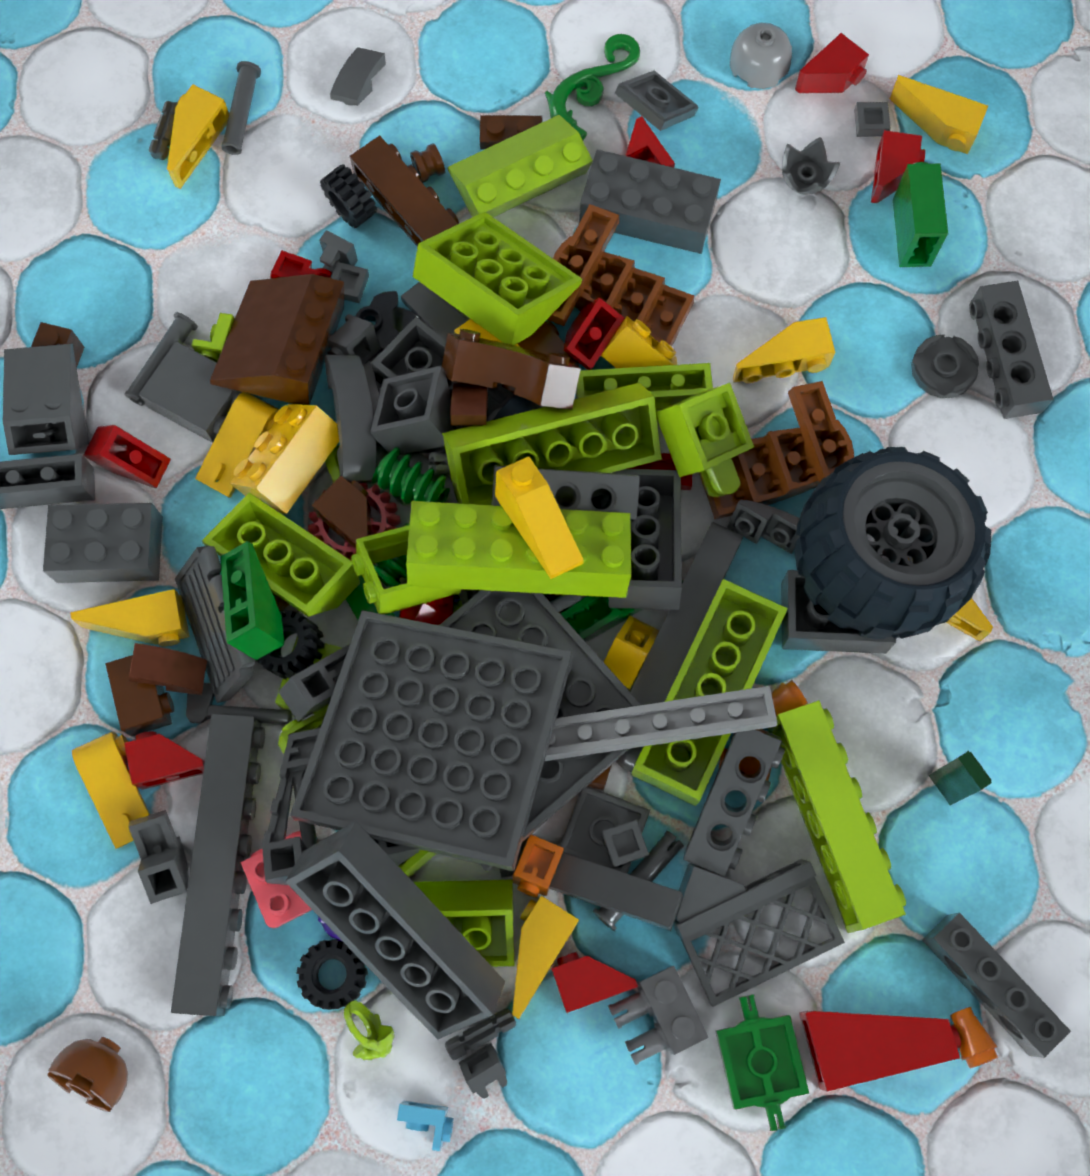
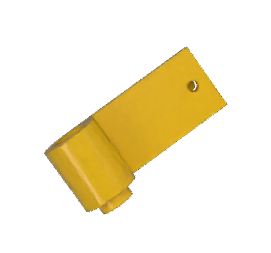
M242 392L233 402L195 479L231 498L236 489L230 484L235 476V468L242 460L248 459L255 450V441L262 433L269 431L275 423L273 419L279 409L250 393Z
M112 731L72 749V757L115 849L134 841L128 827L130 821L148 816L150 813L138 788L131 783L130 772L126 765L128 761L124 745L128 740L123 734L118 736Z

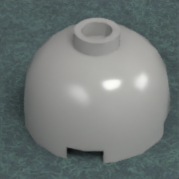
M762 22L752 24L740 32L734 41L730 55V68L735 77L738 75L741 79L747 81V86L751 88L766 89L776 86L779 80L788 74L791 65L792 46L787 34L776 25Z

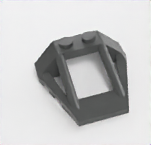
M320 728L292 733L288 736L279 773L281 779L276 799L273 798L270 813L272 816L268 831H265L262 842L264 873L267 883L288 885L285 881L302 852L317 844L316 830L313 824L299 821L301 837L286 839L292 789H294L296 800ZM373 839L398 866L420 851V849Z

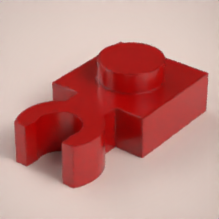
M281 250L270 273V279L307 274L331 278L332 273L324 268L314 270L312 269L311 260Z

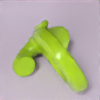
M356 1000L349 1002L344 1008L345 1022L351 1034L360 1043L354 1049L353 1056L363 1060L386 1057L391 1052L395 1037L392 1026L382 1025L379 1014L371 1013L361 1002ZM352 1013L356 1014L364 1023L367 1037L363 1036L356 1028L352 1020Z

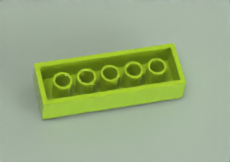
M641 383L574 399L572 409L542 407L486 422V425H472L442 433L454 494L459 504L491 505L494 465L508 466L528 456L537 468L613 473L662 459L654 395Z
M412 501L406 561L407 585L429 588L626 598L631 578L630 513L560 509L584 562L582 565L550 579L502 506Z
M723 579L665 702L751 689L788 608ZM731 733L644 746L631 775L697 806Z
M820 700L778 714L776 716L777 726L767 729L770 733L781 737L780 747L785 748L781 760L782 767L847 933L861 931L906 915L903 908L906 906L904 893L898 884H893L888 871L891 869L889 856L884 848L879 849L874 837V834L877 833L875 822L869 812H864L860 802L862 798L861 787L855 777L851 778L845 765L848 763V756L842 743H836L832 733L834 722L827 708L823 709Z

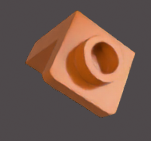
M530 835L513 874V883L518 885L517 890L535 898L538 897V894L547 896L564 848Z

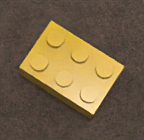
M288 404L281 407L275 414L273 419L275 423L269 431L262 433L255 441V450L249 458L242 460L235 468V476L230 484L246 496L248 493H251L276 511L287 514L339 443L337 423L316 405Z

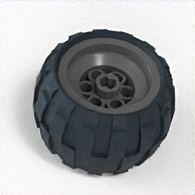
M887 447L875 453L871 451L865 454L862 453L836 467L833 473L823 478L804 505L797 523L796 535L799 538L795 544L796 566L798 575L805 577L804 591L813 605L819 604L830 615L827 619L843 629L849 626L859 630V636L872 639H885L891 635L894 639H903L929 632L936 625L947 622L976 592L985 573L983 568L986 566L990 556L992 530L985 525L988 511L982 497L976 496L968 485L970 480L957 468L953 470L940 462V457L926 451L921 453L908 452L905 447ZM867 534L872 536L875 542L868 540ZM881 556H886L890 560V562L883 559Z

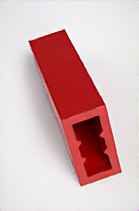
M821 1011L799 1012L819 1088L826 1092L960 1058L958 1048H961L960 1036L956 1027L950 1025L949 1019Z

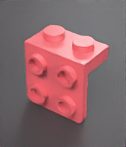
M296 831L288 835L286 839L301 837V832ZM262 849L257 850L250 858L240 862L267 926L278 928L312 910L289 885L271 884L265 881Z

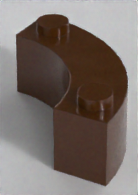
M460 329V334H447L442 367L449 380L489 388H497L498 383H501L503 388L515 391L514 395L526 398L540 406L563 409L573 408L581 368L569 363V356L559 353H549L547 355L523 347L480 338V332L468 329Z

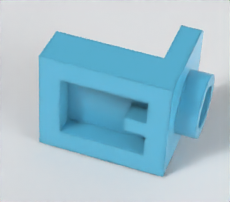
M404 1100L399 1104L397 1121L406 1122L405 1128L415 1131H428L429 1125L435 1126L433 1151H440L443 1147V1142H450L454 1118L447 1117L448 1107Z

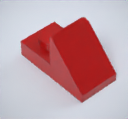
M642 116L637 118L626 156L675 168V162Z

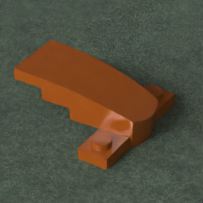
M589 204L573 236H570L560 245L553 257L554 260L581 277L582 283L547 320L565 326L574 307L581 311L584 306L600 297L624 318L628 316L634 322L636 319L642 321L651 330L650 335L659 343L661 340H664L673 346L694 304L695 296L665 285L664 277L635 268L634 260L604 252L619 224V215Z
M823 381L795 386L788 391L800 428L769 431L764 437L751 439L754 448L731 458L740 480V486L736 492L720 497L709 496L700 474L715 520L732 516L741 499L770 505L812 490L819 485L823 478L833 473L836 467L854 458L852 441L840 421L836 420Z

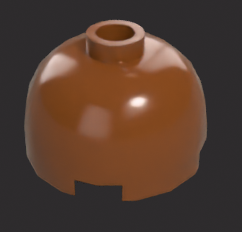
M101 1037L98 1042L91 1039H82L68 1045L53 1060L47 1074L55 1084L70 1094L71 1091H74L80 1096L87 1098L86 1104L106 1112H111L114 1105L119 1102L128 1081L126 1063L118 1055L121 1049L120 1046L105 1037Z

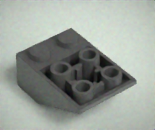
M72 343L4 349L3 426L9 455L76 450L89 444Z

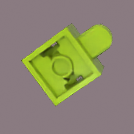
M730 382L705 390L656 412L658 423L679 477L700 472L708 495L712 497L733 494L738 490L740 480L731 458L754 448Z

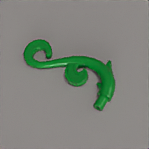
M616 34L609 37L605 42V58L612 64L578 71L564 79L556 87L553 94L545 91L550 117L553 118L560 115L579 132L583 141L587 136V132L577 126V121L572 118L573 111L569 110L567 112L566 100L575 89H577V100L583 106L592 107L602 100L604 87L598 78L628 69L639 60V44L629 35ZM623 49L629 53V56L624 61L613 63L615 61L613 53L616 50Z

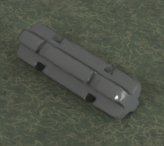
M166 101L162 109L164 114L160 115L153 135L155 139L151 141L149 152L155 159L165 160L169 152L167 146H170L177 102Z
M503 1009L494 1014L495 1018L490 1019L489 1017L462 1032L463 1035L461 1037L457 1035L446 1041L445 1048L450 1058L457 1060L466 1055L467 1050L471 1049L473 1051L498 1037L499 1032L505 1033L514 1028L516 1021L511 1011Z

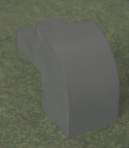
M166 810L130 821L128 827L141 858L138 874L150 904L186 893L189 882L187 860L180 836L176 837Z

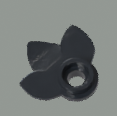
M397 291L382 292L376 295L370 306L361 308L355 315V317L368 322H376L373 326L382 350L415 317L419 319V316L412 311L397 307Z

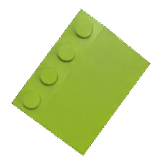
M482 212L419 243L412 276L501 342L516 345L531 336L582 283L581 277L486 212Z

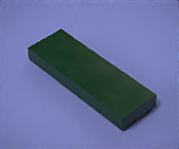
M969 751L928 775L949 805L981 791L992 783L986 771L972 752Z

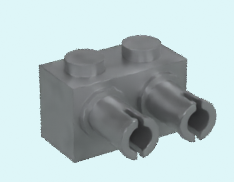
M674 966L638 982L637 993L608 1005L612 1015L627 1009L625 1014L614 1018L618 1029L647 1013L650 1016L653 1015L656 1021L654 1023L655 1028L629 1041H625L629 1052L644 1045L643 1049L631 1054L635 1065L665 1049L667 1052L670 1051L671 1054L675 1055L709 1038Z

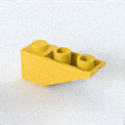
M827 318L798 321L789 325L736 364L733 383L740 381L754 383L764 377L776 376L777 378H786L795 372L808 371L810 373H817L825 370L830 366L835 355Z

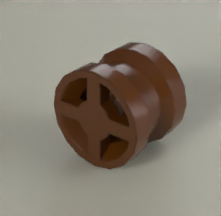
M434 143L427 145L424 151L419 152L415 150L410 152L413 167L418 172L422 183L428 181L429 177L434 174L441 176L446 173L442 157Z

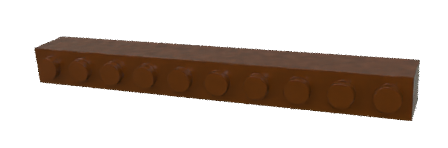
M380 135L349 156L353 173L358 176V180L364 183L365 188L417 247L419 243L459 224L455 213L450 208L445 209L440 204V199L434 189L430 186L426 188L421 182L416 169L412 165L407 166L402 161L398 149L392 143L388 145ZM549 320L544 322L531 336L517 343L520 347L547 355L549 353L567 355L570 357L569 363L579 367V362L563 350L565 343L559 338L557 328Z

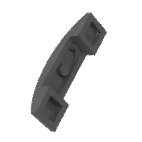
M325 355L328 389L333 390L340 447L337 450L340 476L344 477L349 483L353 480L358 483H372L373 474L376 470V439L370 433L374 416L364 367L359 355Z

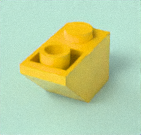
M628 316L625 317L601 354L615 368L677 365L676 351L664 340H661L659 343L650 335L651 330L642 321L636 319L634 322Z

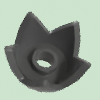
M821 137L809 143L802 151H798L790 144H787L783 155L782 175L786 184L793 191L803 195L815 194L826 188L838 171L840 162L827 161L826 149Z

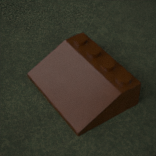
M315 274L250 281L211 376L210 384L292 404L310 405L325 363L324 357L330 349L327 339L336 332L344 310V281Z

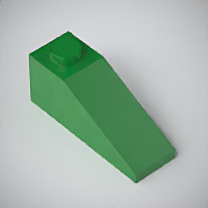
M246 541L220 557L226 642L254 660H258L284 645L283 626L280 611L254 546L249 541Z

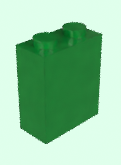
M917 162L907 165L893 198L899 267H931L948 235L941 163L928 164L927 162Z

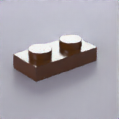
M480 115V149H487L542 123V116Z

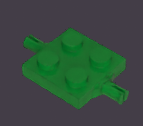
M755 995L742 996L739 999L744 1020L734 1027L715 1030L732 1107L734 1110L750 1106L763 1107L766 1110L770 1131L785 1129L786 1125L784 1124L780 1104H783L791 1097L809 1094L791 1016L759 1017L754 998Z

